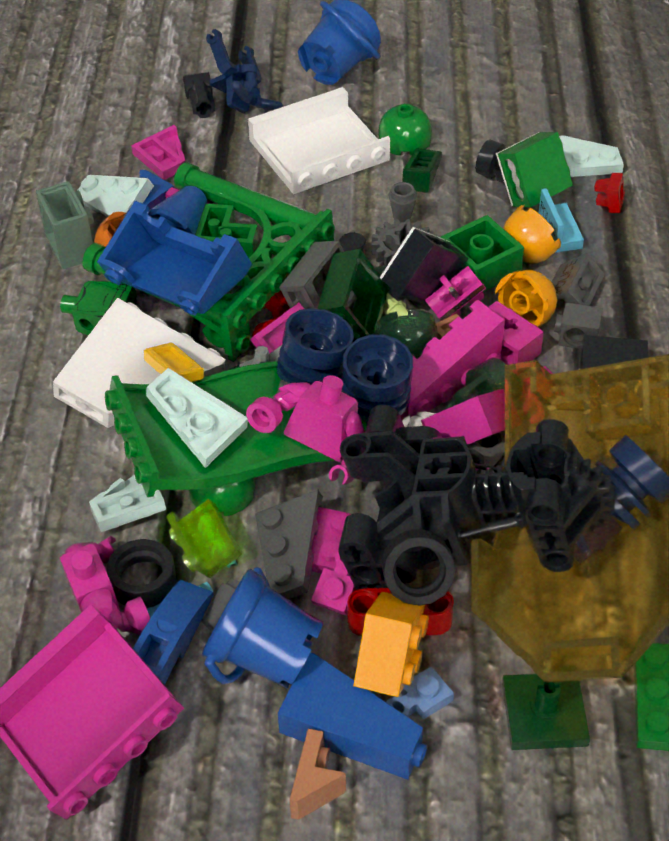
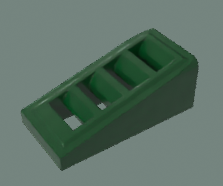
M415 149L403 169L402 182L413 185L416 192H429L442 158V152Z

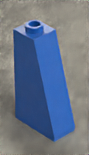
M310 652L278 711L279 733L305 742L308 729L323 731L324 747L330 748V752L409 780L414 766L420 768L426 755L427 745L422 744L423 727L369 690L354 687L353 679L318 655Z

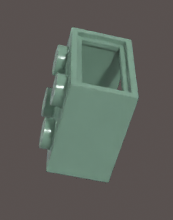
M69 181L36 190L44 233L62 269L82 264L86 249L94 243L95 234L93 230H90V225L94 224L92 214L89 208H84L80 191H74Z

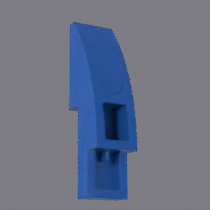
M180 580L163 599L133 647L164 685L178 657L183 659L214 596L212 591Z

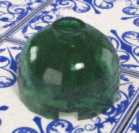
M411 309L407 310L408 315L399 317L396 311L381 317L375 323V335H387L398 339L408 347L412 356L417 359L421 356L426 344L434 337L438 339L435 317L427 311Z

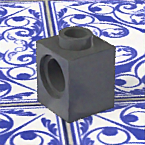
M566 302L564 314H557L554 332L560 333L558 345L582 349L584 335L598 336L603 308Z

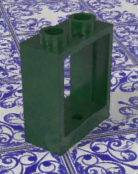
M360 248L335 253L317 309L330 311L346 320L353 329L354 342L358 338L377 334L389 287L380 279L379 273ZM351 290L357 296L353 313L347 306Z

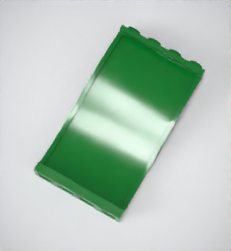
M277 361L223 371L205 376L204 379L192 383L246 416L247 408L257 398L268 397L273 399V396L277 394L281 379L277 374ZM115 375L111 377L110 389L105 392L106 408L108 411L112 410L115 430L117 434H121L123 437L126 457L132 459L136 482L142 484L147 497H154L156 490L210 488L237 483L293 466L336 461L284 435V430L295 408L293 407L288 411H282V422L270 433H261L255 430L248 421V427L205 468L148 399L146 388L149 384L121 383L119 376ZM362 421L364 429L366 430L367 423Z

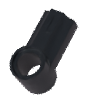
M209 72L183 76L186 99H190L193 114L198 115L200 118H208L215 111Z

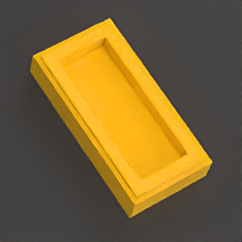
M172 342L144 350V360L159 374H162L169 368L190 382L204 379V368Z

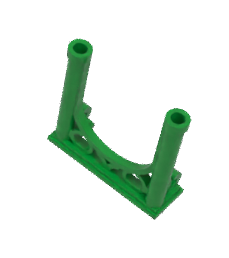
M185 162L179 166L175 173L174 185L177 189L181 190L185 186H195L205 194L207 200L217 204L234 205L235 211L253 218L263 230V238L259 247L249 257L252 266L247 275L236 284L243 287L236 293L225 294L206 313H197L196 316L191 315L206 325L203 328V333L207 340L216 347L224 348L225 354L228 355V360L234 362L250 347L249 320L258 311L263 309L266 302L275 293L281 290L279 288L314 242L334 241L335 226L333 224L332 210L326 209L324 212L320 211L318 214H314L203 172L198 166ZM283 235L291 237L289 241L284 243L273 241V239ZM93 243L86 249L82 260L83 268L86 271L95 275H104L105 271L97 261L106 246ZM152 295V296H154V297H156V298H159V299H161V300H163V301H166V302H168V303H170V304H173V305H175V306H177V307H180V306L177 305V304H174V303L169 302V301H167V300H165V299H162V298H160V297H157V296H155V295Z

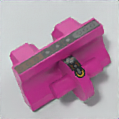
M467 266L449 281L444 275L441 276L439 279L444 285L425 301L440 321L456 313L460 316L462 313L460 309L468 302L472 305L476 300L481 301L484 299L483 291L486 287Z

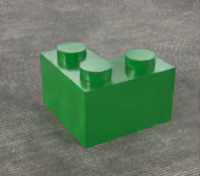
M205 204L195 235L211 242L216 237L221 239L223 234L234 237L239 241L249 258L259 247L258 225L236 223L234 205Z

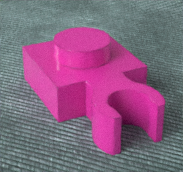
M337 550L335 555L336 567L334 571L327 568L323 569L311 602L322 608L347 615L348 597L356 588Z

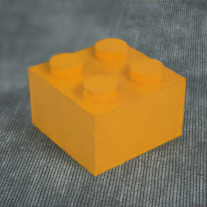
M380 593L365 616L354 687L399 697L405 685L411 686L414 673H418L422 659V651L417 649L421 637H425L429 616L423 614L425 605L407 604L393 596V594Z

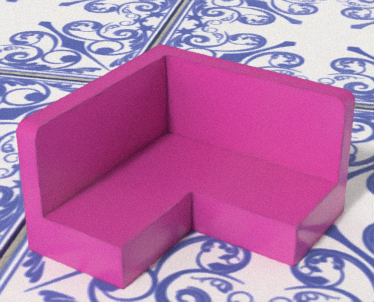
M504 389L476 396L421 420L423 426H429L438 430L442 438L464 436L467 445L517 426V421Z

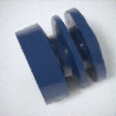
M303 309L291 314L285 324L282 346L277 360V374L279 378L288 383L308 382L311 385L315 381L322 382L324 377L330 375L339 377L342 380L343 355L348 346L353 343V329L342 317L323 309Z
M368 335L358 338L346 349L343 355L342 392L357 400L358 414L362 421L368 422L371 409L377 405L391 406L398 411L400 416L405 413L410 403L413 373V356L408 347L398 339L387 335Z
M625 434L609 450L617 465L611 469L599 460L595 465L603 467L602 472L605 475H610V484L615 485V509L612 511V516L635 530L641 523L630 511L637 507L648 518L651 512L643 499L648 495L655 501L663 504L669 498V476Z

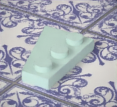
M169 368L146 388L148 399L205 468L248 427L246 416Z

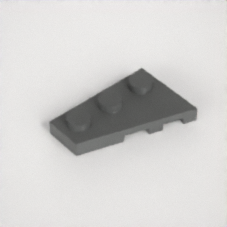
M319 490L255 513L266 578L270 588L286 599L302 595L309 590L314 558L312 552L313 538L318 532L319 523L316 519L318 508L322 506L323 500Z

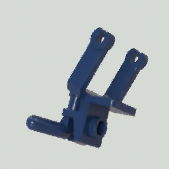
M213 29L212 33L214 36L207 34L206 41L210 44L217 67L222 75L210 79V86L226 93L227 105L241 113L248 112L250 104L270 111L283 107V104L279 101L261 98L258 84L261 82L262 77L252 48L245 46L244 50L247 53L240 50L238 56L242 65H234L229 59L222 39V33Z

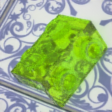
M207 499L182 519L173 512L166 516L172 527L169 529V533L172 539L180 547L182 546L185 552L182 555V559L192 572L198 570L207 578H211L242 555L216 504L210 499Z

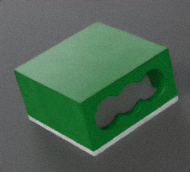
M538 132L496 153L511 206L513 207L524 205V207L531 208L540 203L541 189L547 188L552 197L573 186L570 169L565 159L563 144L558 132Z

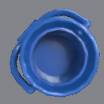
M324 0L320 1V6L323 9L320 22L298 50L299 60L305 71L307 72L311 68L316 73L313 78L325 85L335 84L360 61H365L372 57L375 60H379L381 57L378 52L381 37L375 20L364 8L349 0H334L330 4Z
M261 568L248 569L203 649L202 656L206 658L205 665L212 676L221 684L233 683L247 670L288 689L289 684L294 682L312 650L310 649L312 645L310 640L312 637L318 638L323 621L308 614L271 589ZM226 661L237 667L231 673L223 674L216 663L220 664Z

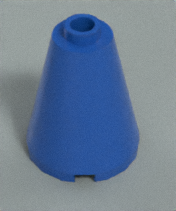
M185 186L148 210L147 214L157 219L160 216L164 217L170 226L195 235L204 206L207 204V198L199 188Z

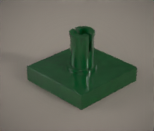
M578 672L503 675L502 688L511 750L589 746L590 736Z

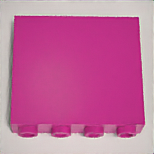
M90 604L0 688V737L50 802L47 808L67 820L70 816L82 811L87 805L88 799L101 787L110 784L116 778L118 771L130 759L142 754L152 738L161 730L170 727L184 707L111 622Z

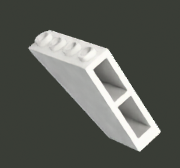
M117 298L54 379V397L105 427L110 428L114 426V415L112 410L108 411L106 408L105 392L110 389L111 377L118 375L121 383L151 384L161 375L144 360V350L146 348L172 342L204 368V377L223 372L226 359L216 350L205 348L196 343L188 334L179 333L168 327L163 320L156 317L152 318L145 314L135 304L126 303Z

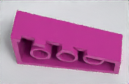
M476 300L470 306L472 312L464 319L458 316L449 324L451 330L440 340L436 337L430 340L418 359L413 356L410 403L405 413L401 415L402 421L409 415L410 417L416 416L418 412H430V410L442 402L449 401L454 394L463 388L473 385L478 378L487 372L494 371L501 363L505 319L481 301Z

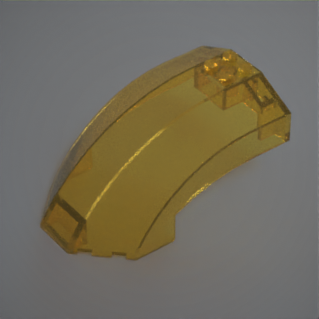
M669 354L550 374L537 360L505 365L504 466H507L508 455L520 438L527 433L536 432V426L541 421L556 419L567 425L569 429L568 438L572 440L584 460L591 459L590 468L597 467L595 463L599 460L613 469L617 463L612 458L609 450L626 434L669 476ZM647 495L643 501L651 512L648 518L637 507L633 508L630 513L641 523L635 530L628 524L616 520L611 515L610 520H605L603 528L594 526V533L592 534L584 531L582 537L591 553L588 554L586 552L582 555L575 543L573 567L564 572H553L542 566L538 555L531 546L526 528L514 527L496 532L493 546L480 538L473 539L471 543V611L484 621L516 655L520 656L547 683L623 678L669 625V498L661 504Z

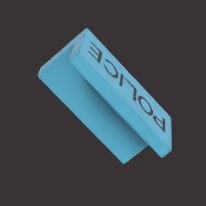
M547 188L541 189L539 214L555 230L551 234L554 241L558 238L561 241V247L556 252L583 249L584 239L567 203L554 205Z

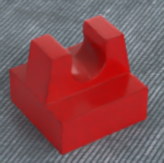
M612 173L610 178L596 180L595 191L604 192V194H597L596 205L608 207L609 213H620L625 197L623 173Z

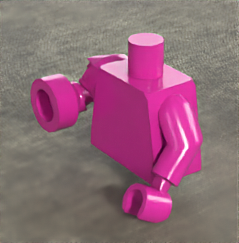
M331 375L324 377L322 382L315 381L312 385L308 382L284 385L278 388L280 392L275 394L273 399L259 397L247 408L246 412L247 420L255 430L261 433H270L282 422V411H288L295 407L284 430V435L338 462L343 459L340 454L342 441L350 435L365 433L362 420L358 414L357 400L343 393V381L339 377ZM342 460L341 465L333 466L329 471V479L336 481L340 470H343L345 477L342 485L349 484L354 480L349 474L344 460Z
M109 536L98 544L86 542L74 543L68 546L65 554L59 558L80 612L82 613L92 604L120 632H133L140 636L150 620L142 598L138 597L128 601L124 611L121 612L112 584L103 563L105 564L109 561V557L115 551L111 544L116 542V539Z

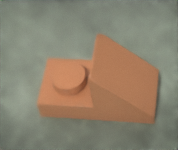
M308 729L290 796L292 819L299 820L341 796L346 791V774L341 771L327 769L330 748L324 747L323 731Z

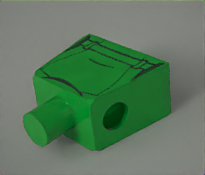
M88 281L84 283L78 297L63 295L60 309L62 313L73 315L75 329L79 333L89 335L117 298L126 303H133L136 306L138 303L135 288L124 283L117 285L111 281Z

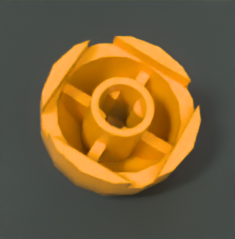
M521 205L508 217L503 229L524 247L523 262L537 264L552 256L561 247V241L559 238L554 241L551 234L555 230L543 216L532 208L524 211V205Z
M534 270L512 272L503 277L496 287L495 294L498 293V301L501 304L512 309L516 314L538 328L547 323L556 310V289L551 280L540 272Z

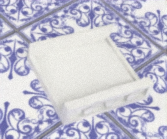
M343 87L248 119L250 142L293 195L390 160L389 136L378 139L348 107V92Z

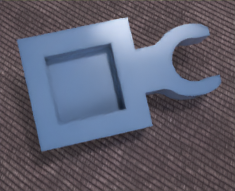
M429 667L413 677L411 686H404L401 692L403 696L392 697L386 703L395 709L401 710L402 714L408 718L417 712L424 720L451 703L454 699V692L432 667Z

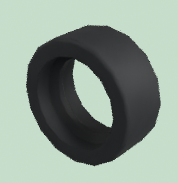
M422 529L404 531L394 537L384 550L381 564L385 583L393 596L404 603L418 606L433 603L443 597L452 586L455 575L453 556L444 540L433 532ZM417 546L428 547L439 558L441 566L439 575L426 586H407L397 576L396 564L398 558L409 548Z
M138 539L121 545L109 557L106 567L116 599L123 605H126L128 601L141 597L146 608L154 607L163 601L175 586L177 580L171 552L165 545L155 540ZM150 562L162 567L163 573L158 579L146 585H129L121 580L122 573L136 563Z

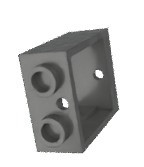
M339 241L314 242L279 288L290 308L297 303H300L304 309L318 308L320 298L312 281L321 269H323L327 277L333 255L344 252ZM352 290L347 303L348 308L357 297Z

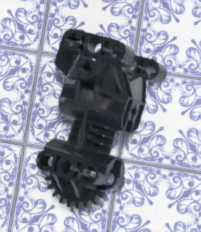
M377 405L369 413L365 433L353 434L345 438L340 445V454L351 477L362 480V482L381 481L384 489L375 494V499L380 508L378 519L376 522L369 515L362 513L348 515L344 521L338 552L356 590L363 588H388L381 564L384 550L394 537L404 531L422 529L433 532L444 540L451 551L454 562H457L459 566H463L479 559L487 551L493 541L495 532L519 527L526 528L531 546L538 555L542 566L553 572H564L573 567L575 543L584 531L592 534L594 533V526L603 528L605 520L611 519L612 511L615 509V485L610 484V475H602L603 467L590 468L591 459L584 460L572 440L568 438L569 429L562 421L556 419L541 421L536 426V432L525 434L515 443L508 455L507 466L497 465V467L473 462L464 436L442 438L438 430L429 426L404 427L401 416L396 409L388 405ZM417 546L409 548L397 560V576L404 584L411 583L416 579L418 570L434 569L440 566V561L436 553L428 547Z

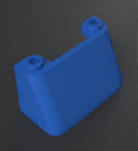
M134 201L97 261L105 271L104 277L117 285H120L121 282L177 304L185 312L196 316L197 313H206L247 275L252 263L236 238L223 234L221 239L216 237L211 242L170 226L164 217L160 216L159 219L152 218L147 214L150 209L147 205Z

